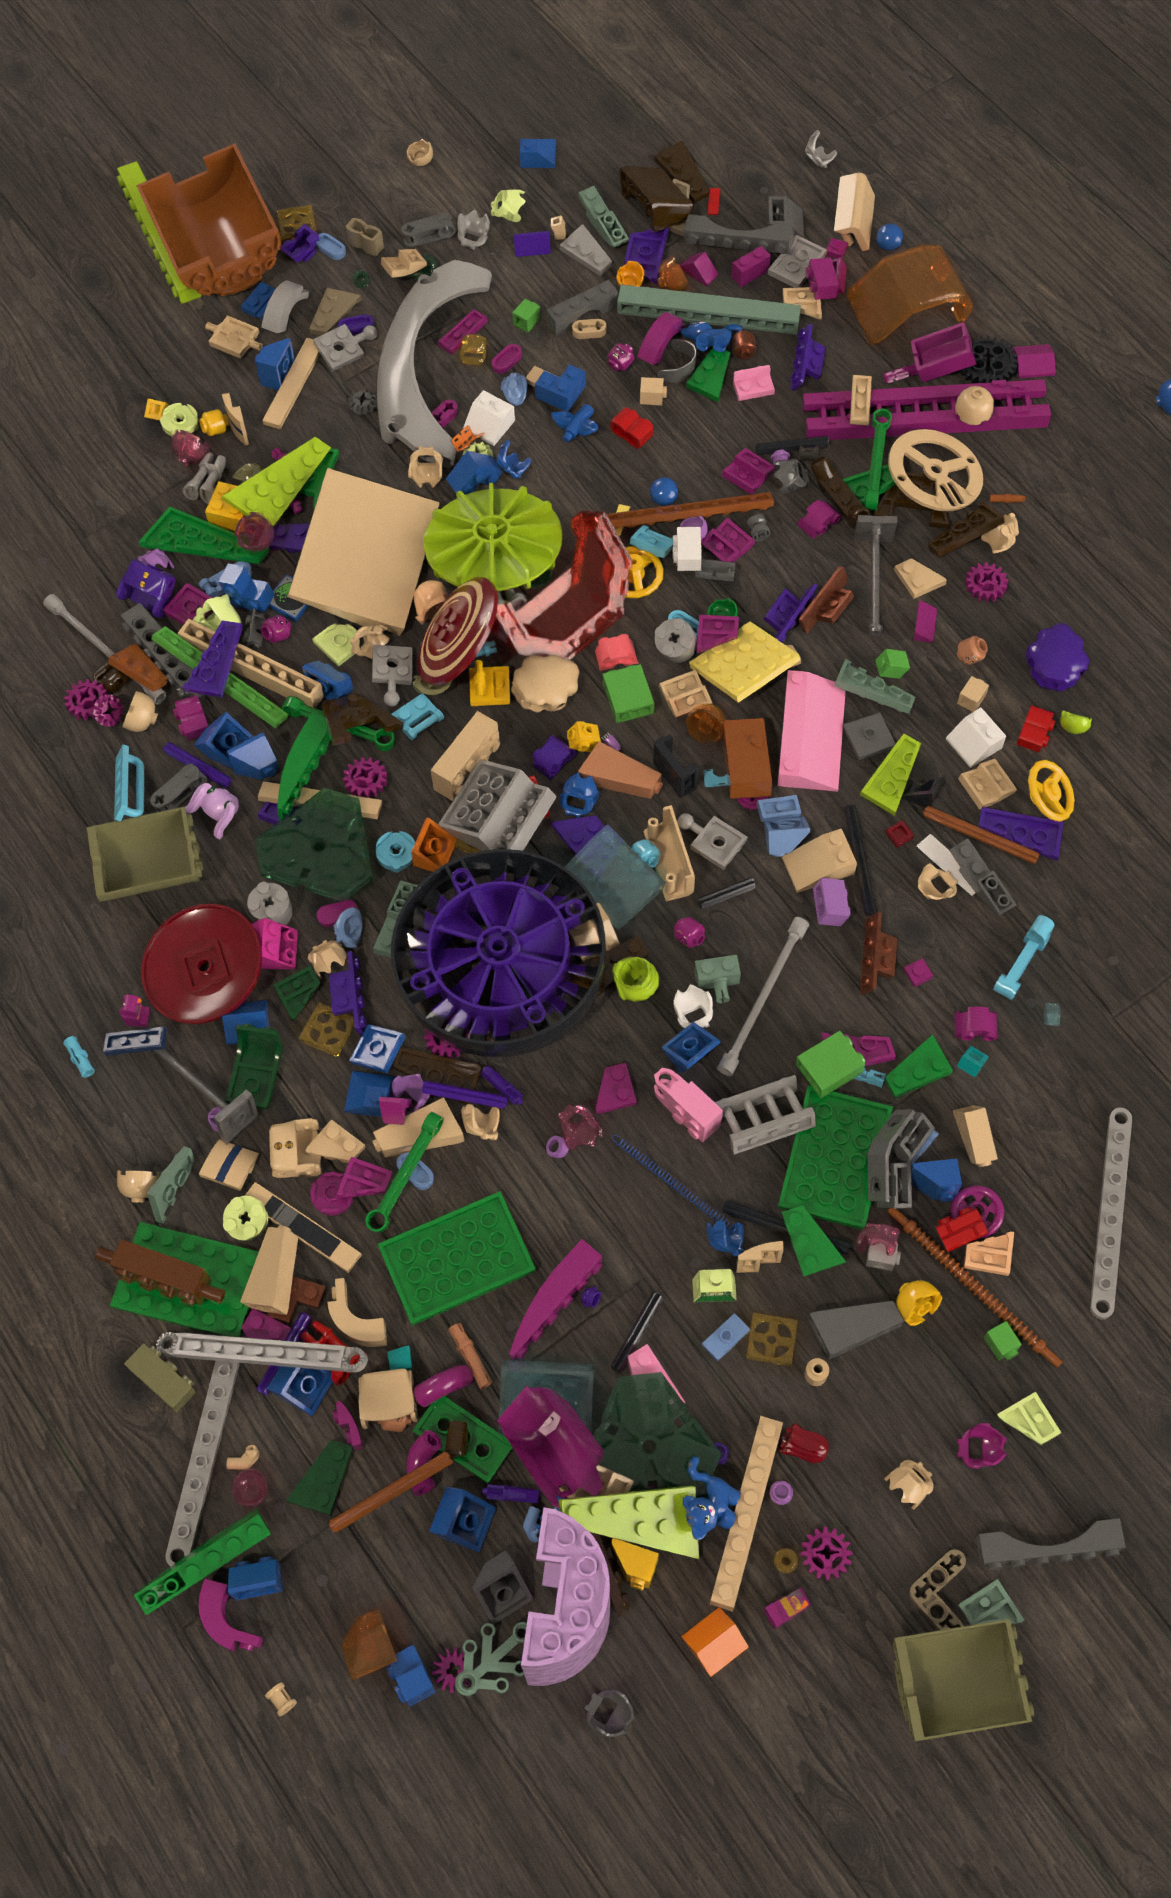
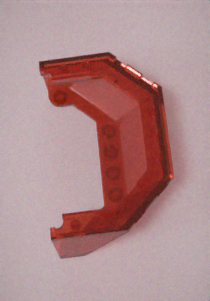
M581 510L571 519L570 526L576 536L572 566L518 610L515 611L508 601L498 604L491 631L517 654L540 657L555 654L570 661L623 616L625 609L623 608L624 596H627L629 585L627 580L629 568H632L633 561L605 512Z

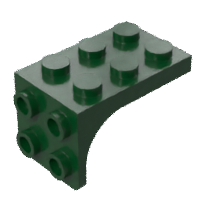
M251 1024L236 1025L238 1047L225 1102L230 1104L247 1089L253 1095L256 1109L268 1110L284 1049L280 1035L271 1027H264L262 1029L256 1028Z

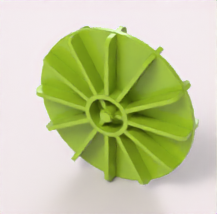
M489 483V489L476 491L466 495L462 491L456 492L457 499L448 503L441 510L434 509L432 512L433 518L424 534L426 559L437 578H442L455 586H460L472 578L484 577L495 585L497 591L512 589L521 585L526 589L530 588V581L540 576L546 570H552L555 567L554 561L560 552L563 537L560 521L549 501L543 502L541 499L528 494L527 487L521 486L518 491L494 489L493 483Z

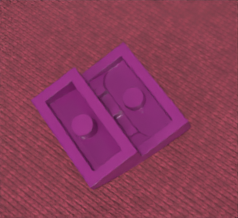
M745 448L735 456L733 463L723 470L721 476L749 494H753L769 478L776 466H773L768 461Z
M726 518L716 530L712 528L701 540V544L720 561L735 562L755 544V540L729 518Z

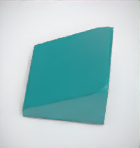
M970 1045L961 1057L957 1067L976 1077L989 1056Z
M404 1346L388 1352L390 1370L406 1369L407 1371H413L410 1346Z

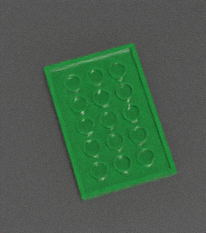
M808 1085L802 1109L813 1108L816 1126L796 1133L778 1209L789 1210L803 1205L813 1218L865 1230L871 1201H868V1152L871 1142L890 1118L893 1106L833 1091L820 1098L813 1087Z
M501 1191L378 1244L412 1326L536 1272Z
M139 1222L133 1244L204 1268L212 1280L211 1286L224 1289L226 1291L225 1297L221 1304L204 1298L201 1306L197 1304L189 1306L182 1303L180 1298L173 1297V1299L162 1296L158 1290L153 1289L150 1292L139 1287L140 1284L132 1282V1284H127L119 1280L110 1307L218 1336L241 1337L243 1331L241 1328L247 1319L250 1308L240 1301L259 1252Z

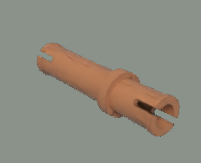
M461 1323L451 1326L448 1331L457 1345L458 1353L462 1354L466 1364L472 1370L480 1390L487 1388L493 1381L473 1347L474 1342L472 1339H469Z

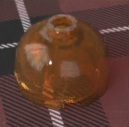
M672 255L660 264L657 282L661 289L665 287L667 290L685 291L690 286L685 284L688 281L679 263L676 264L673 261L676 258Z
M699 704L690 711L685 721L688 727L687 731L693 739L706 744V741L716 743L724 734L726 716L714 704Z

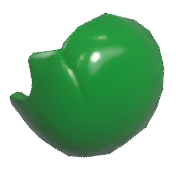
M730 598L724 600L716 599L707 611V615L737 617L738 614L736 603Z

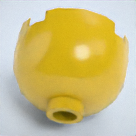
M923 1280L907 1282L899 1289L896 1306L902 1318L910 1326H916L925 1321L922 1316L928 1312L932 1315L937 1310L942 1301V1296L929 1282Z

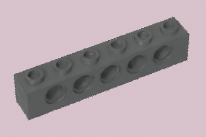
M139 603L121 614L123 621L121 626L127 634L131 633L133 635V641L138 646H142L143 652L150 659L154 660V664L161 672H164L168 678L167 682L171 686L175 685L178 695L182 699L198 695V698L201 697L203 694L183 690L182 687L185 682L189 681L193 669L152 640V635L160 630L161 627L142 604Z

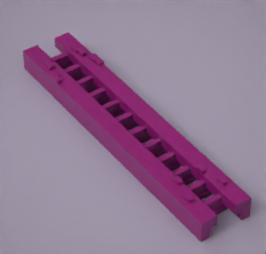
M1044 379L1006 382V380L991 381V383L871 390L870 408H873V412L882 409V407L891 406L892 408L891 424L886 430L885 437L902 436L907 432L919 429L935 430L943 433L1044 428L1048 427L1051 418L1049 404L1032 405V399H1030L1045 397L1047 390ZM971 386H981L990 392L993 400L1003 399L1004 407H994L993 405V413L990 419L982 421L979 425H970L962 422L958 413L956 415L955 412L956 401L960 393ZM852 391L803 394V412L818 411V418H807L806 438L828 436L829 440L874 438L873 414L869 417V425L850 424V414L845 416V409H851ZM1012 399H1022L1023 406H1013ZM948 403L949 410H938V404ZM930 404L931 411L920 412L919 405ZM911 405L912 412L901 413L900 406ZM826 410H836L837 417H827ZM884 417L876 418V420L880 423H885L888 421Z

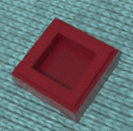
M903 820L885 830V834L896 848L914 838V834Z

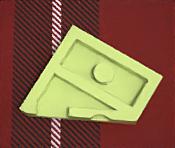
M1036 1392L997 1414L999 1419L1040 1445L1061 1434V1431Z

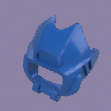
M506 440L500 447L496 463L505 472L509 473L512 478H521V474L529 467L531 459L527 458L520 462L515 453L506 456L510 441Z
M578 772L571 776L564 784L559 803L565 810V815H573L576 818H580L581 815L588 814L599 798L600 791L597 790L592 776L581 778ZM568 795L585 800V807L581 809L568 805Z
M717 1221L713 1228H711V1223H707V1235L710 1245L716 1250L732 1253L733 1256L738 1257V1255L745 1251L742 1247L744 1240L743 1225L735 1223L730 1230L731 1232L735 1229L733 1235V1232L729 1233V1230H726L723 1221Z

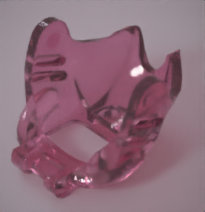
M569 1104L566 1110L559 1114L561 1127L564 1130V1140L569 1149L574 1150L577 1145L594 1147L596 1136L599 1135V1137L603 1138L601 1126L586 1107L580 1105L573 1107ZM577 1112L584 1118L576 1125L568 1122L570 1117Z
M867 1223L856 1239L857 1251L864 1253L868 1244L874 1246L882 1243L886 1247V1254L892 1256L897 1247V1236L900 1234L899 1228Z

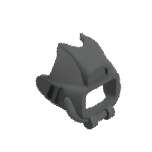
M778 460L772 464L779 469L774 476L783 484V487L780 488L781 494L791 493L798 488H804L810 484V479L808 478L809 471L804 468L799 460ZM799 470H801L802 478L799 476Z
M607 1689L599 1694L593 1692L591 1695L592 1699L584 1707L587 1711V1723L590 1728L609 1737L626 1734L628 1725L635 1719L632 1706L627 1697L618 1690ZM608 1698L616 1704V1707L607 1723L603 1725L594 1718V1714L602 1700Z

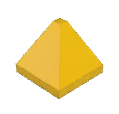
M148 399L144 417L160 421L164 409L169 404Z

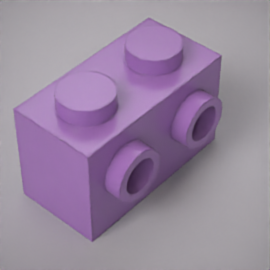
M821 878L813 887L818 924L842 926L850 916V907H848L847 902L848 892L845 889L844 880Z

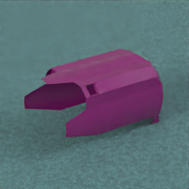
M526 1385L497 1420L504 1436L538 1487L555 1508H560L556 1495L561 1498L573 1495L579 1487L596 1496L603 1487L596 1467L603 1459V1449L569 1402L552 1389L544 1387L530 1388ZM564 1486L568 1488V1490L563 1492L559 1489Z

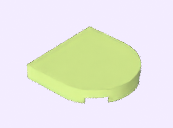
M333 624L312 640L339 667L354 655L351 652L352 645L350 640L354 638L357 630L349 624Z

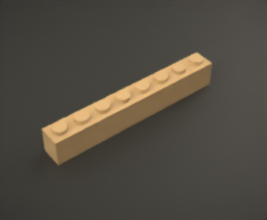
M188 619L178 632V635L203 653L209 647L210 640L215 631ZM238 643L231 671L286 698L288 696L296 697L305 705L316 709L324 697L321 683Z
M760 1416L740 1490V1498L734 1512L736 1513L735 1522L728 1534L710 1605L733 1612L783 1422Z

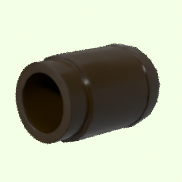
M449 1422L445 1452H448L451 1458L465 1457L467 1455L468 1424L466 1422Z

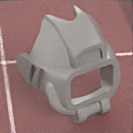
M816 130L809 138L805 153L817 166L827 168V164L835 158L837 151L833 150L830 154H825L822 146L815 148L816 140L820 134V131Z
M476 210L471 211L465 216L462 213L459 214L457 236L461 241V246H467L474 250L475 247L481 246L486 242L490 225L486 213L482 218L478 216ZM469 233L479 236V239L472 241L464 237Z

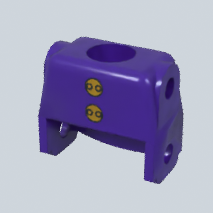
M134 559L123 576L116 595L120 600H126L129 597L136 604L141 603L145 609L152 611L153 616L163 617V609L171 601L175 578L173 575L149 563Z

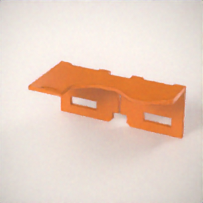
M467 425L460 432L461 435L457 434L451 439V442L458 452L468 447L473 440L481 437L484 432L473 435Z

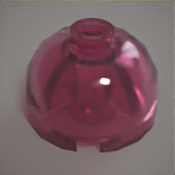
M178 429L175 430L171 440V449L178 457L177 461L185 465L188 462L195 464L202 461L208 453L210 446L206 442L204 444L200 443L199 437L184 430L179 432Z
M250 512L251 515L243 516L236 526L235 536L238 539L237 544L247 551L261 552L266 550L273 542L274 528L268 518L258 512Z

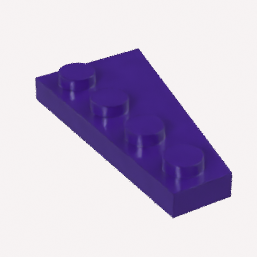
M310 523L275 525L270 533L261 526H253L252 540L268 546L271 550L285 549L291 553L301 552Z

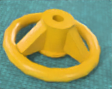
M632 546L618 549L608 557L603 566V578L606 585L615 594L624 598L638 599L648 596L659 587L663 580L664 568L660 559L648 551ZM627 555L624 559L614 562L621 556ZM653 562L656 568V578L651 585L643 589L644 567ZM610 573H622L625 581L633 583L635 591H627L618 587L613 582Z
M1048 760L1035 762L1029 771L1028 777L1032 802L1050 820L1060 822L1068 819L1073 812L1075 802L1069 778L1062 768L1054 762ZM1040 769H1050L1053 773L1043 783L1036 780ZM1059 780L1066 794L1065 810L1059 803L1061 798V789L1058 785Z

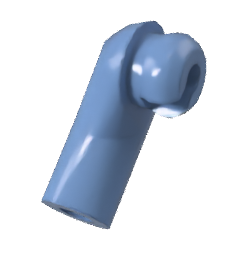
M530 1506L523 1523V1529L529 1540L539 1542L540 1530L536 1525H538L537 1520L541 1510Z

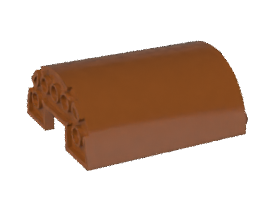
M235 143L204 156L203 160L207 171L175 184L169 171L136 185L179 279L187 288H192L202 295H231L256 284L263 278L262 275L267 269L271 270L277 260V252L281 247L279 231Z

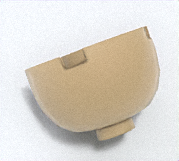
M981 386L968 387L957 398L955 405L956 415L958 413L962 422L970 425H979L982 421L990 419L993 413L994 400L987 389Z
M138 691L135 692L123 728L133 732H142L150 724H155L158 714L154 713L155 703L148 695Z
M118 1170L117 1187L123 1196L131 1198V1202L145 1203V1198H148L147 1192L149 1188L154 1185L162 1172H157V1176H153L151 1171H126V1175H122V1171Z

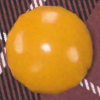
M627 261L617 272L616 280L618 285L640 287L644 279V269L638 262Z

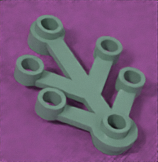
M491 1623L484 1624L480 1630V1634L483 1637L481 1664L474 1671L473 1654L477 1650V1644L474 1640H466L462 1646L464 1667L455 1680V1687L461 1695H473L478 1689L495 1690L499 1694H503L508 1690L509 1683L505 1678L501 1677L497 1680L480 1679L486 1672L513 1673L516 1677L524 1675V1672L517 1673L515 1671V1666L521 1665L522 1661L515 1663L498 1661L518 1643H524L525 1637L520 1638L517 1635V1631L523 1629L526 1632L527 1623H517L512 1630V1636L492 1654V1637L495 1634V1627ZM485 1627L492 1629L491 1635L484 1634L483 1630ZM466 1644H473L474 1650L472 1652L466 1651ZM469 1679L472 1683L471 1687L465 1688L463 1680ZM499 1681H503L506 1684L504 1690L497 1688Z

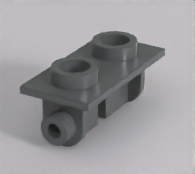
M701 559V571H695V577L734 582L736 563Z
M253 608L250 615L247 614L244 626H247V631H244L242 642L245 643L244 646L252 647L253 650L258 651L262 647L263 635L256 631L261 632V627L266 618L261 613L256 615L255 608Z

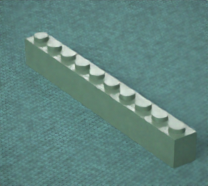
M632 285L620 286L617 301V314L658 318L663 313L669 312L681 318L684 322L702 321L710 325L719 326L737 324L741 325L744 329L796 335L801 305Z

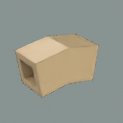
M562 216L551 218V228L554 231L555 240L566 239L565 222Z

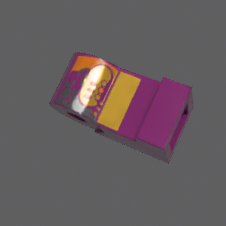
M123 996V1007L120 1010V1014L126 1026L147 1027L150 1008L142 1006V999L138 996Z
M799 1588L788 1596H784L768 1605L763 1612L773 1629L776 1630L805 1611L812 1604L803 1589Z

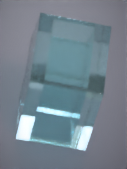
M1045 1003L1044 1024L1060 1026L1061 1012L1059 1004Z

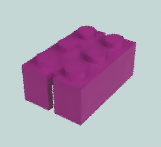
M965 322L911 340L916 369L922 383L976 364L970 335Z

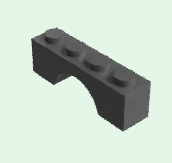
M607 280L546 309L547 325L555 336L561 335L571 330L572 324L581 315L590 310H599L604 314L617 308L618 291Z

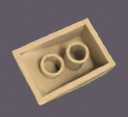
M842 829L823 834L793 850L791 853L782 856V860L797 893L813 888L821 878L839 880L855 875L857 862Z

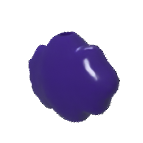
M1058 623L1038 632L1036 641L1027 648L1026 661L1031 667V676L1039 687L1063 692L1068 687L1076 684L1080 676L1088 669L1090 661L1083 650L1084 640L1065 623Z

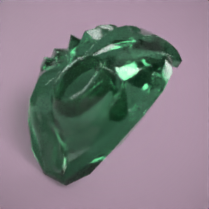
M430 254L423 255L422 257L427 262V265L417 272L407 275L408 278H415V281H417L421 275L431 276L433 270L437 268L434 257Z

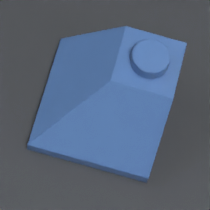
M804 816L764 822L767 850L769 855L775 857L791 853L810 833V827Z

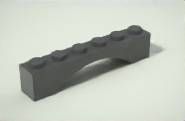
M688 214L684 227V239L686 244L755 250L762 246L767 252L790 254L794 240L793 225L775 223L757 230H733L717 225L706 216Z
M1120 1518L1096 1521L1078 1538L1054 1546H1038L1024 1543L1012 1538L1003 1531L979 1534L975 1538L980 1567L987 1566L988 1570L1001 1569L1002 1564H1011V1567H1022L1026 1565L1025 1562L1034 1561L1035 1565L1047 1564L1049 1559L1057 1558L1058 1562L1072 1561V1557L1081 1556L1083 1560L1096 1558V1554L1105 1553V1557L1120 1555L1119 1552L1126 1548Z

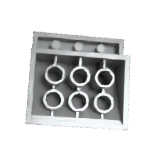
M480 759L438 825L451 835L481 851L493 849L523 851L557 796L548 787L534 784L520 769Z

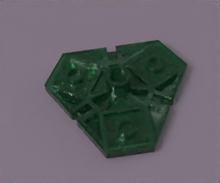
M323 788L312 796L311 799L301 804L299 808L293 810L292 815L285 816L276 825H273L255 838L261 876L297 888L301 884L305 886L307 891L342 902L373 880L367 841L364 840L366 834L359 798ZM300 820V823L296 825L295 822ZM304 873L309 874L308 877H303Z
M662 1372L619 1376L600 1418L602 1420L600 1427L596 1428L593 1435L603 1449V1459L598 1465L634 1480L629 1492L695 1486L696 1496L705 1495L706 1483L692 1480L687 1472L688 1463L693 1456L698 1457L697 1472L707 1473L712 1476L721 1453L695 1417L689 1415L687 1406ZM680 1417L683 1424L677 1428L673 1421ZM611 1424L618 1427L615 1435L608 1433ZM645 1440H652L655 1443V1448L650 1453H646L642 1449V1444ZM656 1480L657 1488L648 1489V1481Z

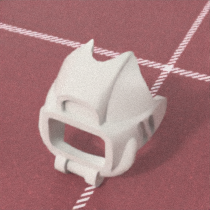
M691 984L686 992L677 990L674 998V1009L678 1015L677 1020L679 1024L686 1028L691 1023L686 1019L685 1014L702 1008L706 1016L695 1021V1023L702 1028L709 1027L708 1022L713 1016V1003L709 991L705 992Z

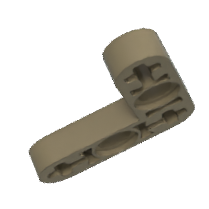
M956 1549L947 1552L909 1589L911 1601L938 1631L950 1629L946 1624L943 1627L939 1625L947 1616L951 1618L948 1621L950 1626L964 1627L958 1617L936 1594L966 1564L964 1554ZM949 1556H952L953 1558L957 1556L960 1559L958 1561V1564L960 1566L958 1567L957 1565H953L948 1570L952 1573V1575L949 1576L947 1570L944 1567L951 1561ZM938 1570L944 1575V1581L941 1584H936L932 1581L931 1573ZM928 1583L929 1586L935 1589L933 1592L931 1588L927 1589L924 1592L925 1599L923 1597H915L916 1587L921 1589ZM933 1605H938L943 1609L942 1618L936 1619L932 1617L930 1609Z

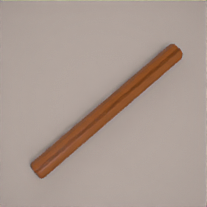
M927 806L923 812L925 818L1035 864L1038 860V852L933 807Z
M448 1452L440 1454L329 1521L331 1530L333 1532L342 1530L451 1465L453 1460Z

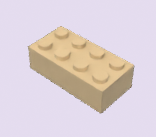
M479 711L475 713L431 769L433 788L436 792L452 801L455 799L479 760L488 761L490 754L496 752L499 748L498 722Z

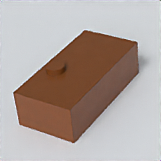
M764 718L723 720V743L730 799L771 796L772 777Z

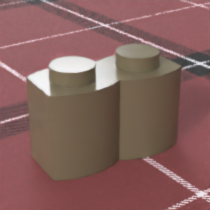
M352 218L346 225L347 239L350 245L363 249L367 254L377 256L383 250V236L379 228L367 225L358 218Z

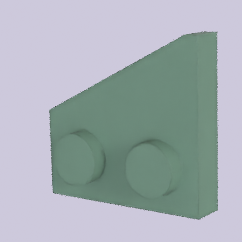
M998 1579L957 1605L969 1625L1010 1619L1011 1624L1024 1621V1618Z

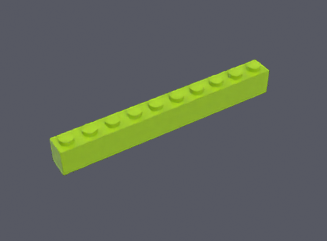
M137 161L117 168L119 176H116L120 187H124L122 189L125 198L130 199L128 202L131 210L136 211L134 214L137 222L142 223L140 225L144 236H148L146 239L150 248H154L152 251L155 259L160 260L159 266L162 273L166 272L165 278L168 285L172 284L173 286L171 290L174 297H178L181 304L200 298L201 294L192 288H187L182 283L136 186L146 181Z

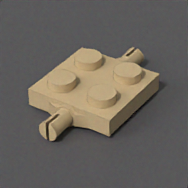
M227 315L219 325L210 322L206 324L205 328L214 332L209 340V345L241 359L251 347L258 351H261L263 347L262 343L254 341L260 333L259 328Z

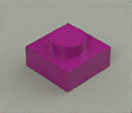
M831 238L826 248V256L835 259L843 258L848 242Z
M923 958L905 966L903 970L913 987L933 978V974Z

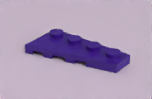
M221 621L210 640L209 647L202 653L199 664L192 670V676L182 687L184 691L223 697L243 628L241 623Z
M981 808L979 828L1055 861L1059 858L1064 822L996 809Z

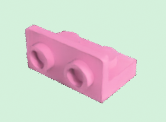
M769 365L734 372L733 386L738 401L774 394L775 389L770 377Z

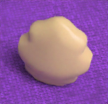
M555 654L547 657L531 655L523 660L522 667L514 671L511 692L524 710L536 713L542 710L558 711L566 705L567 697L577 692L578 666L574 662L563 659Z

